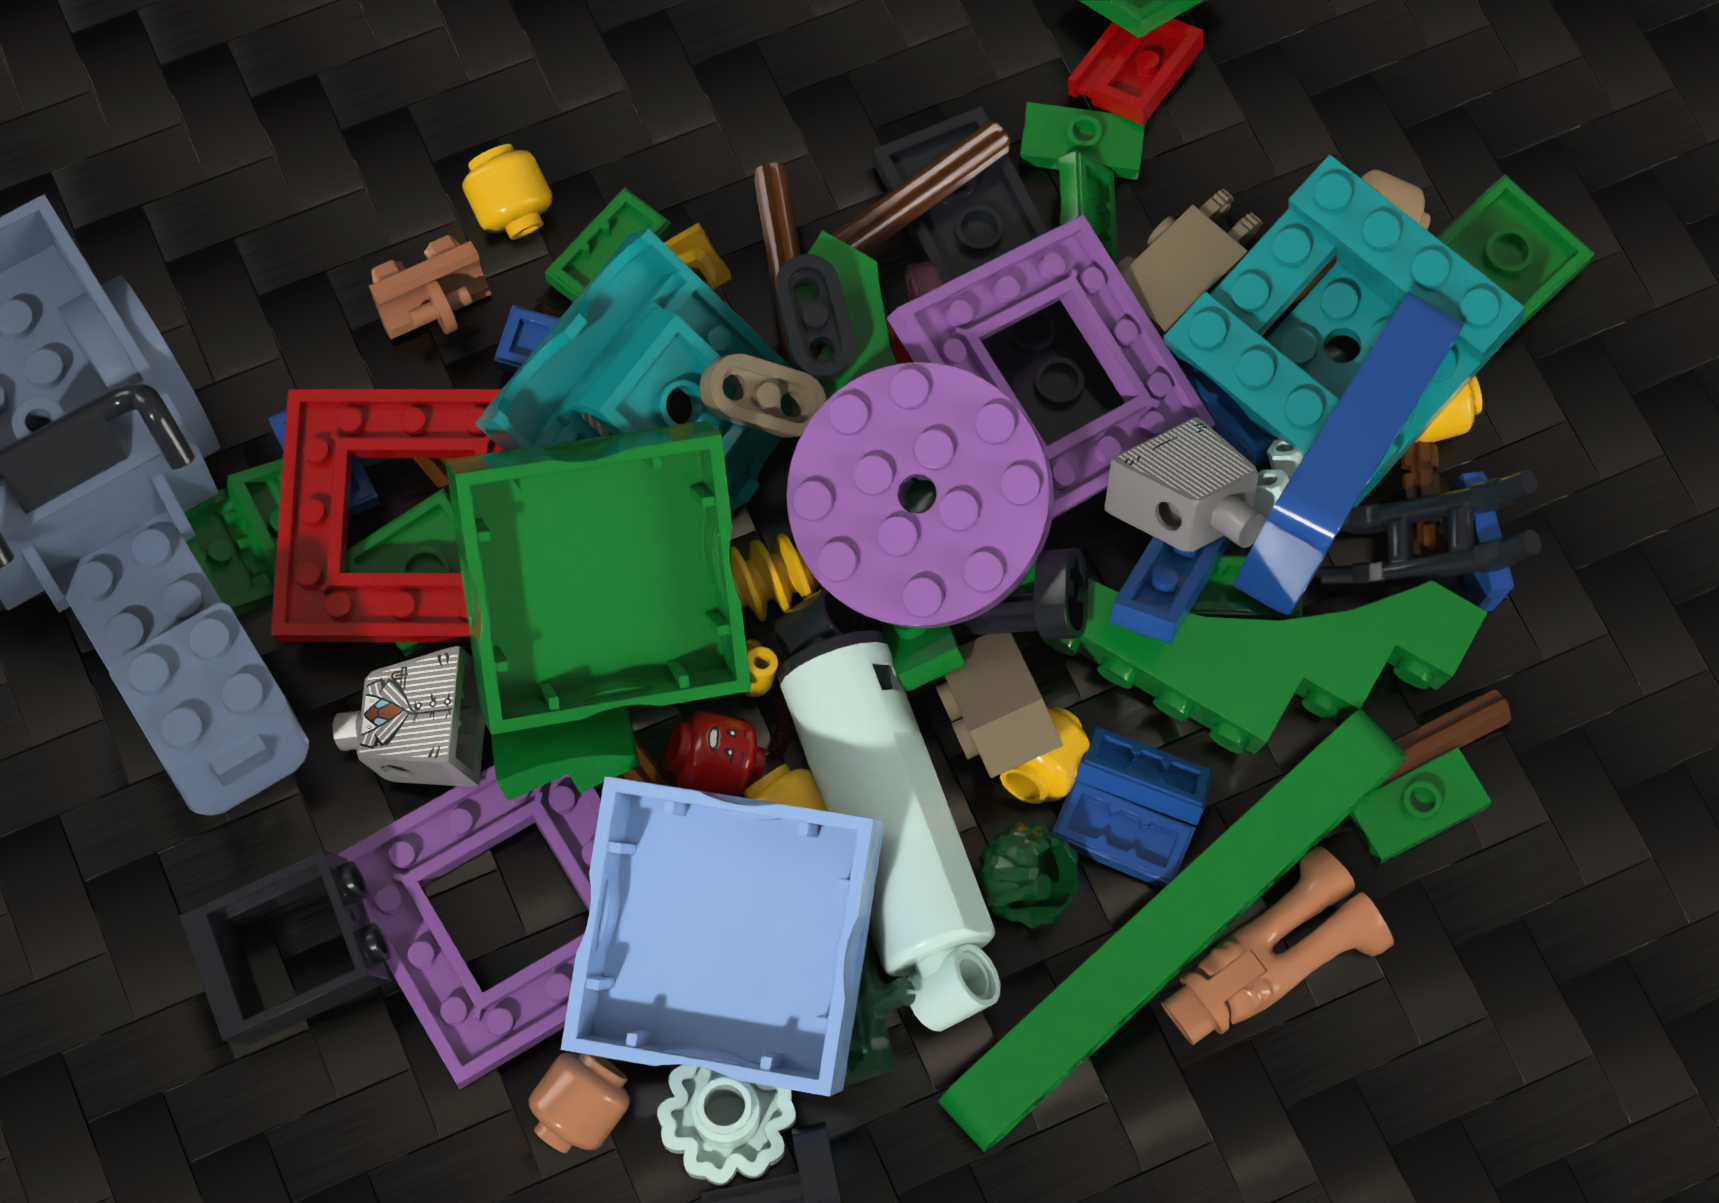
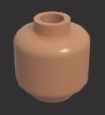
M571 1052L560 1054L533 1090L528 1100L532 1113L540 1121L534 1129L535 1133L551 1147L565 1154L572 1145L591 1151L598 1149L629 1106L630 1097L623 1087L628 1080L627 1076L604 1057L583 1053L579 1055Z

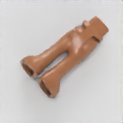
M1318 845L1307 852L1300 861V879L1295 886L1262 914L1217 944L1198 963L1193 973L1188 972L1180 977L1182 987L1161 1002L1165 1012L1191 1045L1196 1044L1213 1030L1222 1035L1229 1029V1022L1232 1024L1239 1023L1267 1009L1321 965L1347 950L1355 948L1366 955L1374 957L1394 945L1392 934L1371 899L1365 893L1360 892L1344 903L1339 910L1314 931L1288 950L1278 954L1274 953L1273 947L1292 930L1322 912L1326 907L1340 902L1353 892L1355 883L1352 876L1329 851Z

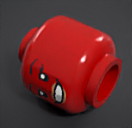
M698 710L690 714L685 722L679 720L673 726L666 745L664 765L667 772L673 773L674 783L677 787L740 797L748 784L753 785L761 779L766 762V750L764 747L757 746L758 741L755 728L745 719L708 710Z

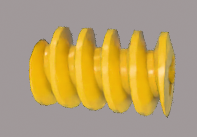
M785 533L774 534L772 554L769 553L759 539L750 541L748 561H745L735 546H731L729 549L730 567L734 585L741 600L742 614L743 609L749 606L760 622L767 620L769 600L774 599L784 613L792 607V595L794 593H799L804 600L816 592L817 587L822 586L804 562L797 545L794 547Z

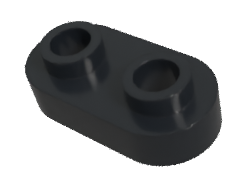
M811 254L792 257L779 269L774 291L792 365L795 370L812 375L819 383L834 382L844 376L850 369L856 346L838 274L835 268L822 257ZM800 286H811L817 291L818 296L814 300L803 301L796 296L795 290ZM816 345H826L832 350L834 355L829 360L819 361L811 355L810 350Z

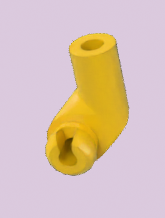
M751 639L746 641L751 691L743 693L749 697H759L766 694L773 685L778 667V658L772 649L765 648L758 640Z

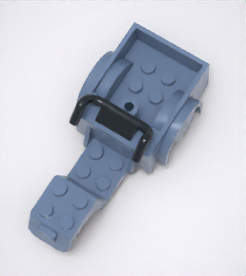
M45 194L0 217V600L6 609L10 610L45 590L59 613L71 607L108 669L110 677L189 809L195 813L207 816L225 813L295 772L305 761L309 749V740L287 699L231 607L224 602L222 603L186 543L188 540L196 537L184 512L219 493L203 459L221 449L215 432L178 362L131 286L121 274L101 285L99 284Z

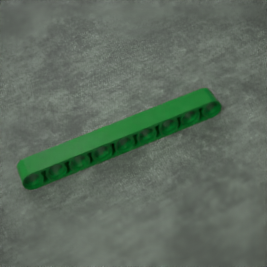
M1362 709L1357 710L968 1069L942 1095L938 1103L982 1151L987 1152L1281 879L1307 852L1313 849L1404 762L1408 755Z

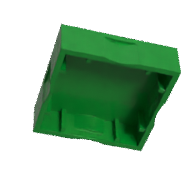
M694 422L445 460L480 712L491 735L582 720L602 711L621 706H665L751 691L742 605L734 585L730 567L729 549L732 519L722 434L708 422Z

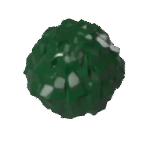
M1039 821L1017 822L1011 827L1003 829L999 835L989 842L988 847L980 854L979 862L981 868L975 872V878L980 885V891L985 904L995 915L1007 918L1012 922H1022L1031 929L1037 928L1040 925L1054 923L1059 919L1060 913L1071 905L1074 901L1073 896L1078 895L1081 886L1077 879L1078 857L1075 849L1070 848L1066 839L1059 837L1057 833L1049 830L1044 826L1043 822Z

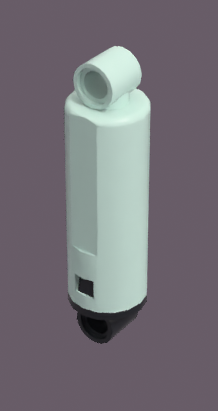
M822 587L777 618L775 622L777 642L788 660L780 665L776 676L827 811L885 820L868 929L885 972L890 976H909L906 983V993L915 1016L929 1029L941 1032L997 1003L1001 988L998 972L990 958L981 950L994 937L995 928L907 694L897 676L893 658L884 634L874 630L865 631L864 615L851 609Z

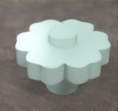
M681 1065L669 1075V1086L674 1097L666 1099L659 1105L657 1116L662 1127L661 1137L665 1148L672 1153L684 1154V1167L689 1176L701 1180L706 1179L716 1186L729 1184L737 1171L749 1179L757 1180L768 1171L769 1166L778 1163L785 1155V1144L780 1134L787 1132L796 1123V1112L792 1103L791 1090L733 1080L713 1070L691 1065Z

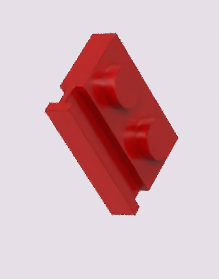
M1173 18L1143 37L1137 38L1112 22L1068 77L1069 95L1075 98L1079 94L1091 98L1092 105L1143 126L1204 47V30Z

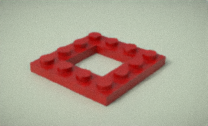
M288 389L271 636L276 642L471 643L461 573H345L352 459L460 458L504 451L474 424L502 389Z

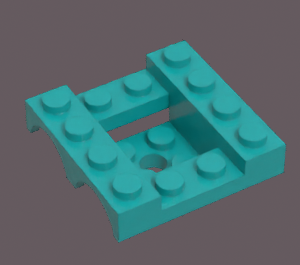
M1329 154L1288 199V210L1211 294L1204 291L1163 338L1164 343L1175 359L1178 358L1191 364L1219 385L1242 408L1250 421L1266 435L1283 440L1305 456L1408 291L1463 321L1465 324L1354 505V507H1357L1522 324L1525 306ZM1336 255L1335 265L1265 340L1262 337L1263 334ZM1344 335L1355 339L1361 348L1359 355L1347 363L1334 362L1326 355L1324 350L1326 344L1332 338Z
M647 228L629 234L474 424L504 451L601 437L579 415L584 413H590L612 435L680 425L670 418L666 409L668 395L673 389H679L689 397L692 407L691 415L685 424L706 421L722 434L730 511L732 513L740 506L745 505L760 487L758 483L759 473L770 454L784 437L728 422L712 415L703 404L700 395L702 373L713 360L732 354H746L789 368L792 367L667 245ZM727 377L723 382V391L732 400L736 393V387L734 382ZM784 395L781 399V409L789 417L793 410V404L791 399Z

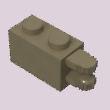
M1224 188L1215 193L1199 209L1192 205L1177 220L1172 216L1164 219L1150 235L1147 242L1149 247L1136 259L1128 255L1116 265L1163 341V336L1203 292L1206 291L1208 294H1211L1247 255L1248 251L1244 246L1249 243L1263 224L1252 212L1241 218L1228 233L1215 224L1227 214L1234 200L1233 196Z
M1011 633L974 635L975 640L959 646L965 665L944 675L947 681L935 686L951 722L963 717L951 724L967 759L980 754L991 778L1063 746L1043 698Z

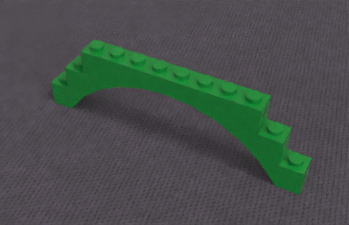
M822 230L808 254L824 258L835 268L840 280L856 345L853 362L847 373L834 382L820 383L828 400L839 389L868 372L896 365L897 362L888 337L877 261ZM804 285L795 290L796 296L803 301H811L818 296L817 291L811 286ZM825 345L817 360H829L834 354ZM914 477L916 483L911 485L907 491V504L903 506L907 507L912 513H922L930 509L934 504L937 495L936 487L930 480L920 481ZM1036 564L1026 579L1012 594L1034 592ZM1088 578V616L1084 634L1076 639L1044 640L1042 638V640L1053 649L1065 655L1075 656L1076 652L1099 664L1097 671L1115 685L1127 689L1135 685L1154 696V705L1170 717L1180 721H1187L1190 717L1211 729L1209 733L1211 739L1225 749L1239 754L1247 750L1255 755L1269 740L1294 693L1303 697L1302 705L1316 716L1329 721H1336L1337 718L1345 721L1353 713L1361 709L1386 662L1395 666L1393 669L1394 673L1404 682L1421 689H1427L1430 686L1438 690L1455 674L1488 612L1431 580L1415 588L1353 610L1280 621L1204 617L1189 613L1173 642L1170 644L1156 638L1139 635L1133 630L1110 623L1113 602L1119 592Z

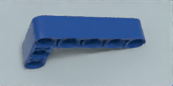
M1408 291L1276 501L1232 586L1286 618L1290 616L1346 518L1465 324L1463 321Z

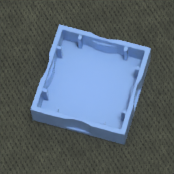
M605 776L589 871L591 883L590 912L584 936L576 952L561 1050L652 1066L673 1064L697 1066L726 1075L733 1080L824 1096H832L843 1091L885 820Z

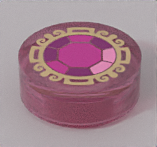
M923 261L906 266L905 282L909 302L942 285L939 272L931 261Z

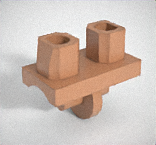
M446 235L429 243L424 251L426 257L424 262L405 269L402 262L390 260L372 269L371 274L374 284L369 285L384 329L390 339L436 319L446 335L458 330V326L453 312L491 295L480 265L478 252L471 241L460 245L452 236Z

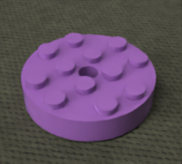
M913 362L886 366L868 372L839 389L819 408L804 429L792 457L788 475L787 509L790 527L797 548L812 574L836 599L865 616L902 627L938 628L955 625L973 619L1004 601L1019 587L1035 566L1037 558L1045 546L1053 516L1054 489L1050 463L1037 432L1026 416L1010 398L988 381L968 371L938 363ZM914 477L920 481L930 480L936 487L937 495L934 504L930 509L922 513H912L907 507L903 506L907 504V491L911 485L916 483Z

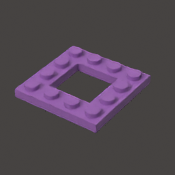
M1084 215L896 308L887 317V320L914 362L949 365L977 375L1003 392L1026 416L1037 432L1050 463L1054 489L1052 519L1107 489L1111 458L1194 417L1200 418L1211 428L1216 425ZM1060 300L1125 404L1047 446L981 341Z
M493 765L480 773L479 786H456L337 854L347 858L348 862H354L362 873L368 890V897L362 901L370 923H376L389 945L391 956L385 962L459 1090L564 1028L576 952L584 934L487 991L482 992L423 892L422 887L529 825L536 823L590 912L591 883L589 871L601 799L594 787L580 793L569 774L508 801L496 782L495 766Z

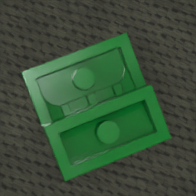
M283 458L228 475L225 488L218 490L219 493L184 512L196 537L188 540L186 543L222 603L224 602L229 605L235 616L273 601Z
M629 706L608 709L582 720L491 735L496 782L508 801L567 774L570 775L578 791L582 793L604 783L605 776L617 777L640 766Z

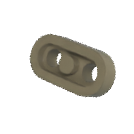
M732 354L713 360L704 369L700 379L701 399L712 415L728 422L784 438L801 436L814 414L827 401L823 387L812 375L746 354ZM727 377L734 382L736 387V393L732 400L723 391V382ZM784 395H787L793 404V410L789 417L781 409V399Z

